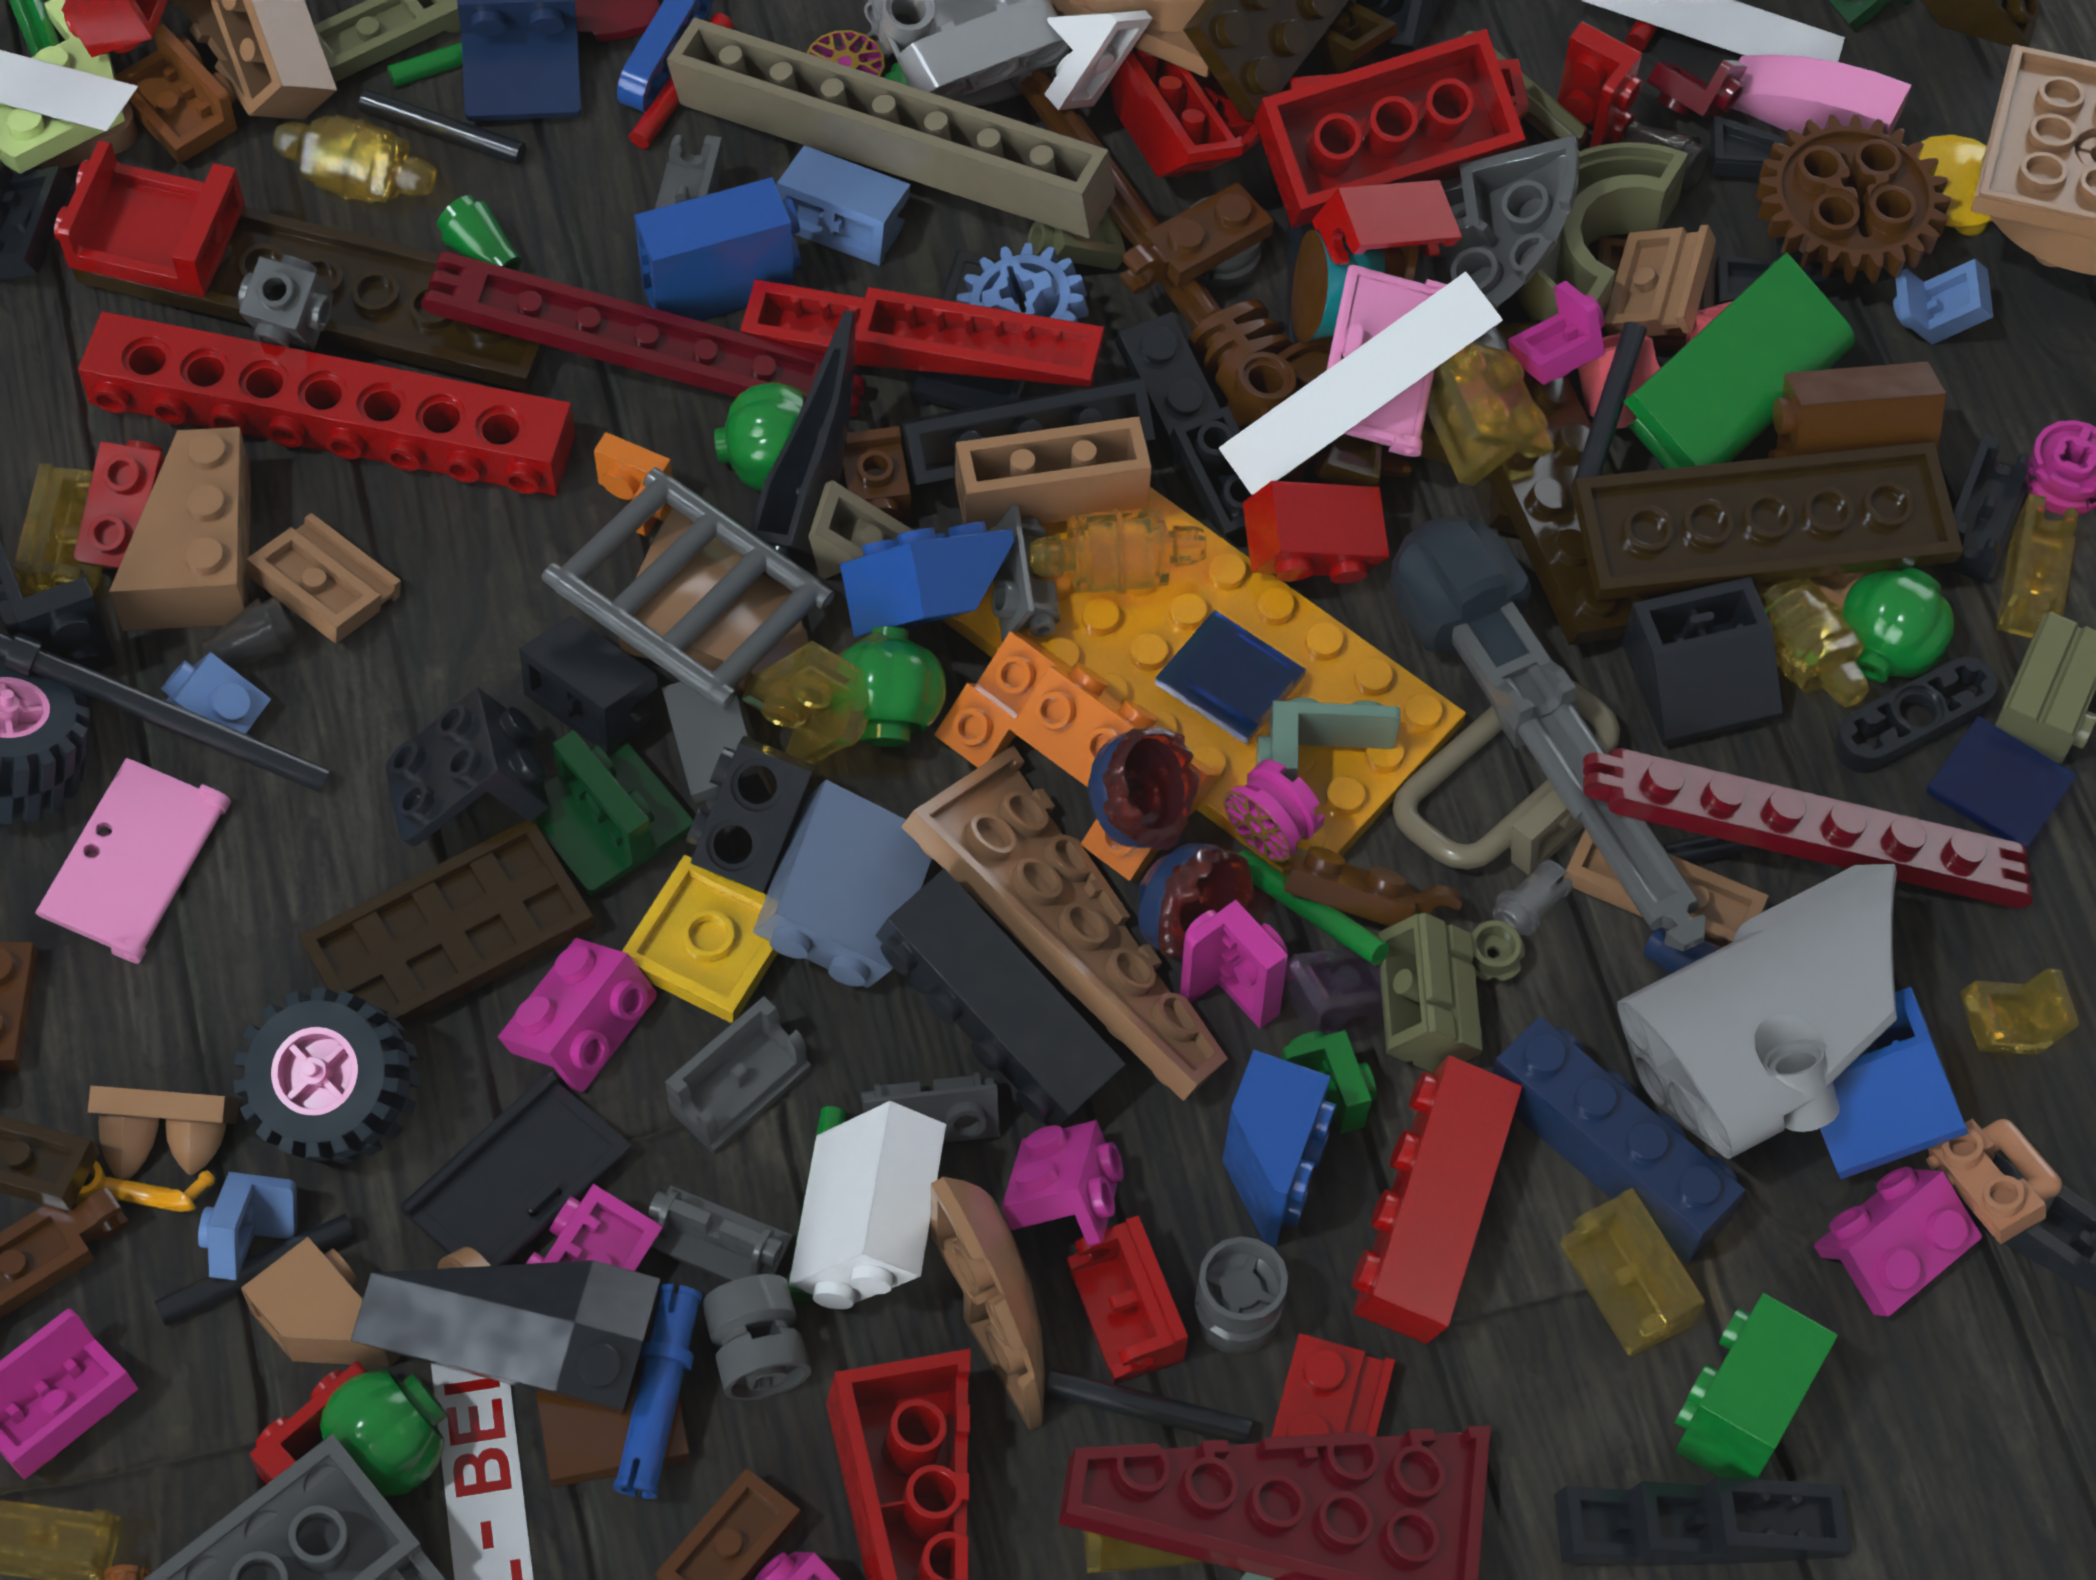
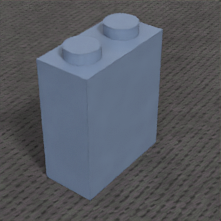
M825 780L801 803L752 933L770 941L771 947L782 955L797 959L805 958L828 969L829 975L842 984L869 988L893 968L883 956L880 949L882 943L875 935L887 918L921 889L932 858L927 856L919 844L901 828L906 819Z

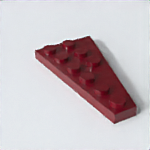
M1491 1425L1468 1426L1464 1432L1437 1434L1434 1433L1433 1428L1408 1430L1405 1435L1370 1437L1366 1432L1265 1437L1260 1443L1229 1445L1228 1440L1202 1441L1198 1447L1161 1448L1158 1443L1075 1448L1068 1459L1058 1524L1276 1580H1478Z

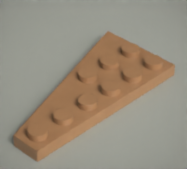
M1014 745L913 810L901 828L919 844L922 851L945 868L975 902L982 905L1012 934L1014 940L1021 947L1028 950L1059 980L1067 992L1077 997L1106 1026L1111 1035L1122 1041L1153 1071L1155 1077L1162 1084L1169 1087L1179 1098L1185 1101L1214 1076L1228 1060L1188 999L1177 993H1171L1156 972L1162 961L1151 945L1138 946L1124 925L1130 918L1129 913L1084 847L1080 845V841L1069 835H1063L1049 814L1055 808V805L1045 790L1041 788L1033 791L1020 773L1019 769L1025 761Z

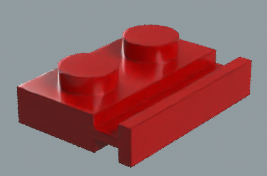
M1299 1333L1271 1437L1366 1432L1370 1437H1376L1395 1359L1385 1357V1360L1366 1356L1365 1351Z

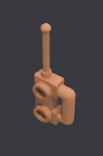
M1971 1119L1965 1122L1969 1134L1928 1148V1158L1926 1160L1931 1169L1937 1168L1938 1171L1944 1172L1954 1190L1995 1239L2002 1244L2046 1218L2045 1202L2060 1193L2062 1181L2059 1175L2013 1122L2007 1119H1999L1981 1129ZM2001 1150L2024 1178L2017 1180L2012 1176L2004 1175L1992 1162L1995 1158V1152Z

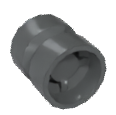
M1239 1236L1223 1240L1209 1250L1200 1266L1193 1309L1197 1331L1207 1344L1223 1353L1242 1355L1256 1352L1271 1341L1279 1328L1288 1284L1285 1263L1273 1247L1259 1239Z
M774 1274L750 1275L720 1285L704 1297L702 1308L711 1342L721 1347L715 1356L726 1397L738 1401L772 1397L797 1387L811 1375V1367L802 1333L791 1328L796 1322L797 1317L787 1279Z

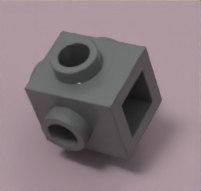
M283 255L280 262L259 256L254 272H249L244 277L238 295V304L241 307L239 313L254 328L255 332L253 335L268 344L288 348L291 343L307 349H315L320 332L324 330L330 319L334 294L317 275V268L314 265L289 255Z

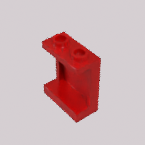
M99 140L90 160H84L78 169L76 190L69 205L63 206L59 210L55 221L54 233L56 240L60 241L68 268L205 298L245 203L236 168L213 163L205 182L121 164L116 160L112 143Z

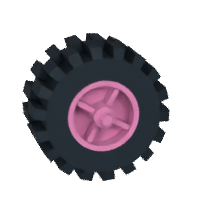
M0 659V824H12V819L23 818L25 822L40 819L41 811L53 814L63 808L64 799L72 800L79 791V782L84 780L90 720L89 708L85 707L86 697L83 693L31 672L29 677L5 668V660Z
M312 988L311 996L300 991L284 996L287 1004L285 1008L272 1003L260 1012L267 1022L262 1028L249 1025L243 1035L244 1038L252 1041L248 1053L237 1051L234 1066L245 1069L244 1078L233 1080L235 1095L248 1099V1103L241 1107L240 1110L247 1122L259 1125L255 1132L267 1143L279 1146L278 1150L301 1158L329 1164L330 1160L346 1164L357 1162L356 1154L358 1153L372 1156L381 1151L383 1147L379 1139L383 1136L395 1139L404 1128L396 1120L401 1112L409 1115L413 1114L417 1102L407 1098L409 1087H420L421 1073L410 1069L409 1062L417 1060L418 1056L415 1046L403 1040L402 1037L407 1032L398 1021L388 1017V1012L360 997L342 990L340 993H337L328 988Z

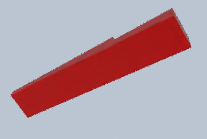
M757 279L754 280L740 329L741 333L825 355L844 310L853 311L856 313L855 365L1084 387L1092 386L1104 338V327L1067 320L871 287L867 288L865 298Z

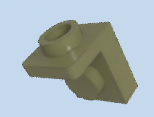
M1108 211L1105 212L1090 239L1037 221L1031 226L1028 234L1027 243L1032 244L1036 256H1040L1050 246L1055 249L1058 261L1069 257L1073 263L1116 270L1123 261L1122 255L1126 253L1120 228Z

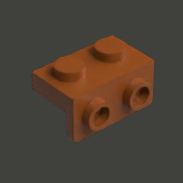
M161 24L154 33L158 50L115 76L117 81L139 86L128 101L133 109L134 116L179 164H182L238 129L232 109V104L236 103V96L222 74L219 72L211 74L203 66L198 51L186 37L178 39L164 24Z

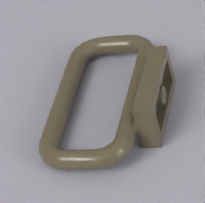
M1571 680L1576 687L1575 708L1581 717L1594 727L1595 738L1605 753L1608 754L1611 750L1616 749L1619 743L1620 726L1616 714L1603 701L1577 682ZM1491 706L1405 781L1395 795L1392 811L1400 831L1428 855L1448 867L1466 870L1483 867L1497 859L1510 848L1511 863L1531 876L1584 828L1581 823L1575 821L1548 779L1481 839L1471 844H1460L1451 840L1423 819L1418 812V805L1426 796L1502 730L1494 708Z

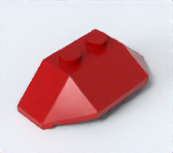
M1133 47L1109 83L1114 112L1157 178L1167 176L1180 177L1187 173L1212 170L1242 156L1261 140L1255 120L1244 121L1212 73L1208 77H1203Z

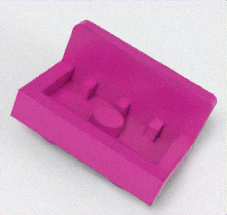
M1234 900L1218 913L1215 910H1209L1200 915L1185 933L1180 995L1186 997L1192 1003L1219 984L1255 1025L1261 1029L1280 1015L1288 958L1287 948L1280 935L1270 925L1266 923L1259 925L1237 900Z
M575 938L569 947L558 956L554 966L528 999L518 1007L515 1015L498 1035V1038L510 1053L554 1067L571 1089L584 1092L654 1002L657 992L628 953Z
M1097 1120L1063 1129L1057 1125L1046 1126L1034 1131L1027 1138L1022 1139L1001 1207L1010 1229L1015 1230L1075 1215L1087 1245L1092 1246L1103 1243L1108 1219L1115 1213L1114 1196L1117 1184L1123 1180L1124 1176L1121 1156L1116 1145L1113 1142H1105Z
M1902 1167L1888 1173L1877 1183V1193L1861 1206L1851 1207L1834 1217L1829 1223L1831 1231L1814 1244L1821 1258L1841 1260L1874 1315L1889 1317L1982 1238L1981 1233L1943 1171L1917 1170L1911 1167Z
M72 1309L63 1311L0 1361V1454L24 1480L45 1463L52 1460L60 1451L103 1417L110 1414L119 1404L138 1390V1387L127 1371L94 1339L81 1318Z

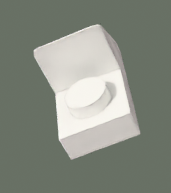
M1146 10L1048 17V23L1073 51L1066 55L1056 68L1057 76L1044 95L1058 110L1094 106L1153 18Z

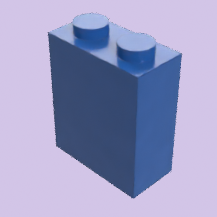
M773 177L634 215L642 289L649 307L698 321L747 308L755 279L794 286V270L801 269L802 267L798 246L792 235L800 232L797 212L791 198L781 199Z

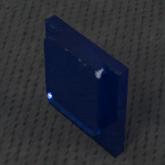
M1214 610L1156 676L1155 685L1247 745L1270 718L1273 700L1284 701L1305 677L1306 669Z
M1978 716L1929 784L1926 792L2002 839L2022 843L2027 849L2057 808L2077 775Z

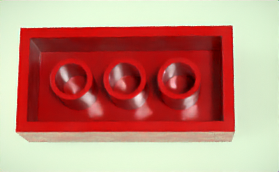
M1487 29L1264 97L1254 118L1292 228L1312 223L1313 218L1338 188L1449 180L1461 176L1459 164L1520 149L1526 140Z

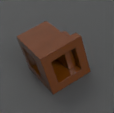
M899 426L849 432L841 475L843 487L899 522L910 521L911 493Z

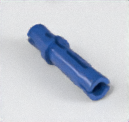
M662 1284L659 1286V1297L649 1340L642 1343L638 1357L640 1359L639 1362L643 1366L617 1479L614 1480L613 1484L615 1491L637 1498L638 1490L642 1491L641 1497L643 1499H655L658 1496V1484L683 1373L691 1371L694 1361V1355L689 1351L698 1307L702 1302L703 1294L683 1285L679 1286L678 1294L674 1293L675 1286L673 1284Z

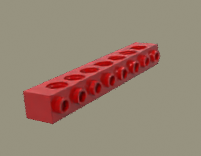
M104 311L99 316L78 368L89 404L96 405L107 412L123 413L127 411L152 416L172 425L187 423L208 428L240 427L241 434L269 439L288 448L304 446L325 450L344 459H357L360 457L389 463L405 471L421 469L446 474L461 482L482 481L507 486L511 490L522 494L538 492L553 496L557 495L576 438L570 402ZM392 418L387 421H380L382 419ZM442 430H450L444 433H437ZM503 441H509V443L506 444H496Z

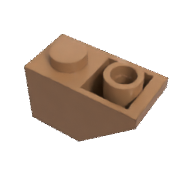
M306 1237L241 1287L253 1316L293 1362L352 1365L354 1362L359 1361L362 1365L390 1367L401 1359L399 1354L350 1341L363 1300L351 1286L357 1281V1278L337 1251L331 1249L323 1254L309 1237Z

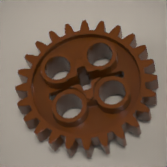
M1834 114L1829 115L1825 129H1821L1810 119L1806 121L1802 134L1789 129L1784 143L1775 142L1772 145L1769 158L1764 159L1755 194V199L1761 201L1757 216L1760 220L1770 221L1766 233L1768 238L1785 237L1781 254L1784 255L1786 252L1791 254L1799 250L1803 253L1800 268L1805 269L1817 261L1822 264V278L1827 279L1835 268L1843 269L1846 282L1851 284L1857 271H1864L1871 283H1877L1882 268L1894 278H1898L1904 263L1916 269L1924 253H1933L1937 240L1942 236L1948 220L1946 213L1951 197L1943 194L1948 179L1943 176H1934L1939 163L1938 159L1928 158L1920 160L1924 144L1917 142L1906 147L1902 144L1905 130L1902 128L1896 130L1890 136L1883 134V121L1877 119L1870 129L1862 128L1861 120L1855 114H1853L1849 126L1843 127Z

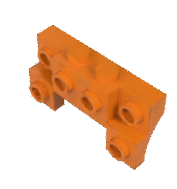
M1016 631L1008 633L978 682L965 685L934 736L977 768L1005 751L1017 735L1086 787H1088L1094 759L1099 749L1110 738L1133 729H1149L1163 736L1165 735L1154 728L1158 719L1150 711L1128 699H1125L1122 704L1106 693L1104 690L1108 682L1099 674L1079 663H1076L1074 668H1072L1026 633ZM1165 736L1176 746L1187 767L1186 775L1190 784L1191 796L1184 822L1200 806L1219 777V774ZM1096 819L1080 845L1127 880L1138 881L1167 840L1151 848L1122 846L1114 842L1105 833L1098 819Z

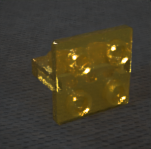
M1473 342L1435 368L1427 413L1458 482L1475 486L1517 451L1545 457L1554 450V445L1546 430L1548 426L1547 419L1542 410L1533 402L1523 381L1524 370L1518 359L1506 350Z
M875 631L855 644L866 641L872 642L874 646L876 643L888 641V637L879 631ZM811 641L749 678L742 700L760 710L768 721L793 729L786 753L819 765L826 757L844 747L853 746L860 739L868 722V717L864 714L869 693L865 684L864 671L839 657L845 650L834 654L816 642Z

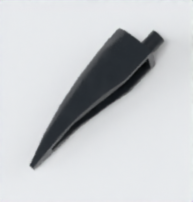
M844 310L801 411L779 456L764 481L750 528L753 534L789 559L793 555L816 562L809 540V533L825 483L833 480L840 484L850 422L855 366L856 313L853 311ZM764 572V573L762 574V575H764V576L773 578V577H771L770 575H768L766 572Z

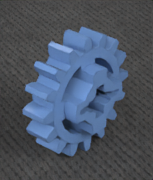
M1025 243L1021 255L1016 256L1012 255L1007 246L1002 247L1000 252L1001 260L995 264L985 257L980 259L983 273L981 276L966 274L964 281L968 292L958 294L956 299L960 303L1022 313L1019 299L1023 298L1026 307L1025 314L1078 322L1077 318L1087 317L1089 313L1084 298L1087 296V292L1081 275L1076 274L1072 260L1068 257L1058 261L1055 249L1050 246L1040 256H1036L1031 243Z

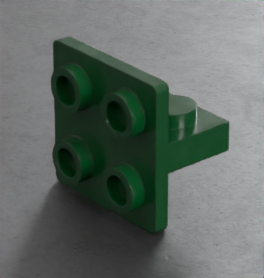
M574 730L552 743L558 775L544 783L550 808L534 819V822L554 854L588 895H597L689 833L693 823L692 818L626 740L620 742L618 749L610 755H607L598 745L589 748Z

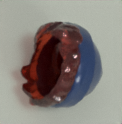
M1159 726L1133 728L1128 732L1110 738L1099 749L1090 772L1088 795L1092 809L1101 827L1114 842L1131 848L1169 850L1175 847L1188 825L1187 819L1191 812L1192 803L1197 795L1199 782L1198 774L1189 768V763L1194 758V754L1184 744V735L1179 732L1174 733L1169 729Z
M1202 843L1185 844L1172 853L1159 858L1150 867L1139 885L1138 919L1140 932L1145 941L1164 956L1182 960L1185 933L1200 915L1209 910H1215L1218 913L1234 900H1237L1249 913L1252 907L1250 900L1254 898L1255 892L1252 871L1248 860L1236 852L1223 850L1217 845Z

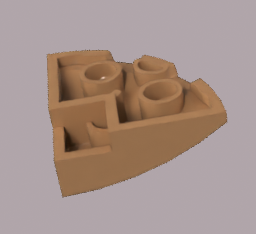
M673 508L655 536L637 577L694 522ZM715 537L634 617L663 637L743 556ZM761 575L684 652L710 671L717 669L793 591L776 579ZM802 620L738 683L742 693L803 706L808 688L810 659L807 630L803 627ZM619 637L620 649L629 655L649 659Z
M942 1177L931 1183V1238L964 1293L963 1318L1031 1432L1042 1426L1045 1372L1041 1325L1026 1265L1011 1230L993 1197L981 1187L967 1181Z

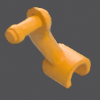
M96 1160L90 1171L95 1176L91 1183L82 1187L74 1203L79 1205L93 1193L108 1187L116 1200L168 1211L189 1212L196 1209L193 1202L215 1183L216 1178L208 1170L202 1171L198 1175V1179L182 1192L178 1189L106 1177L101 1165Z

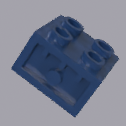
M457 0L462 39L465 118L468 121L575 118L581 115L575 0Z

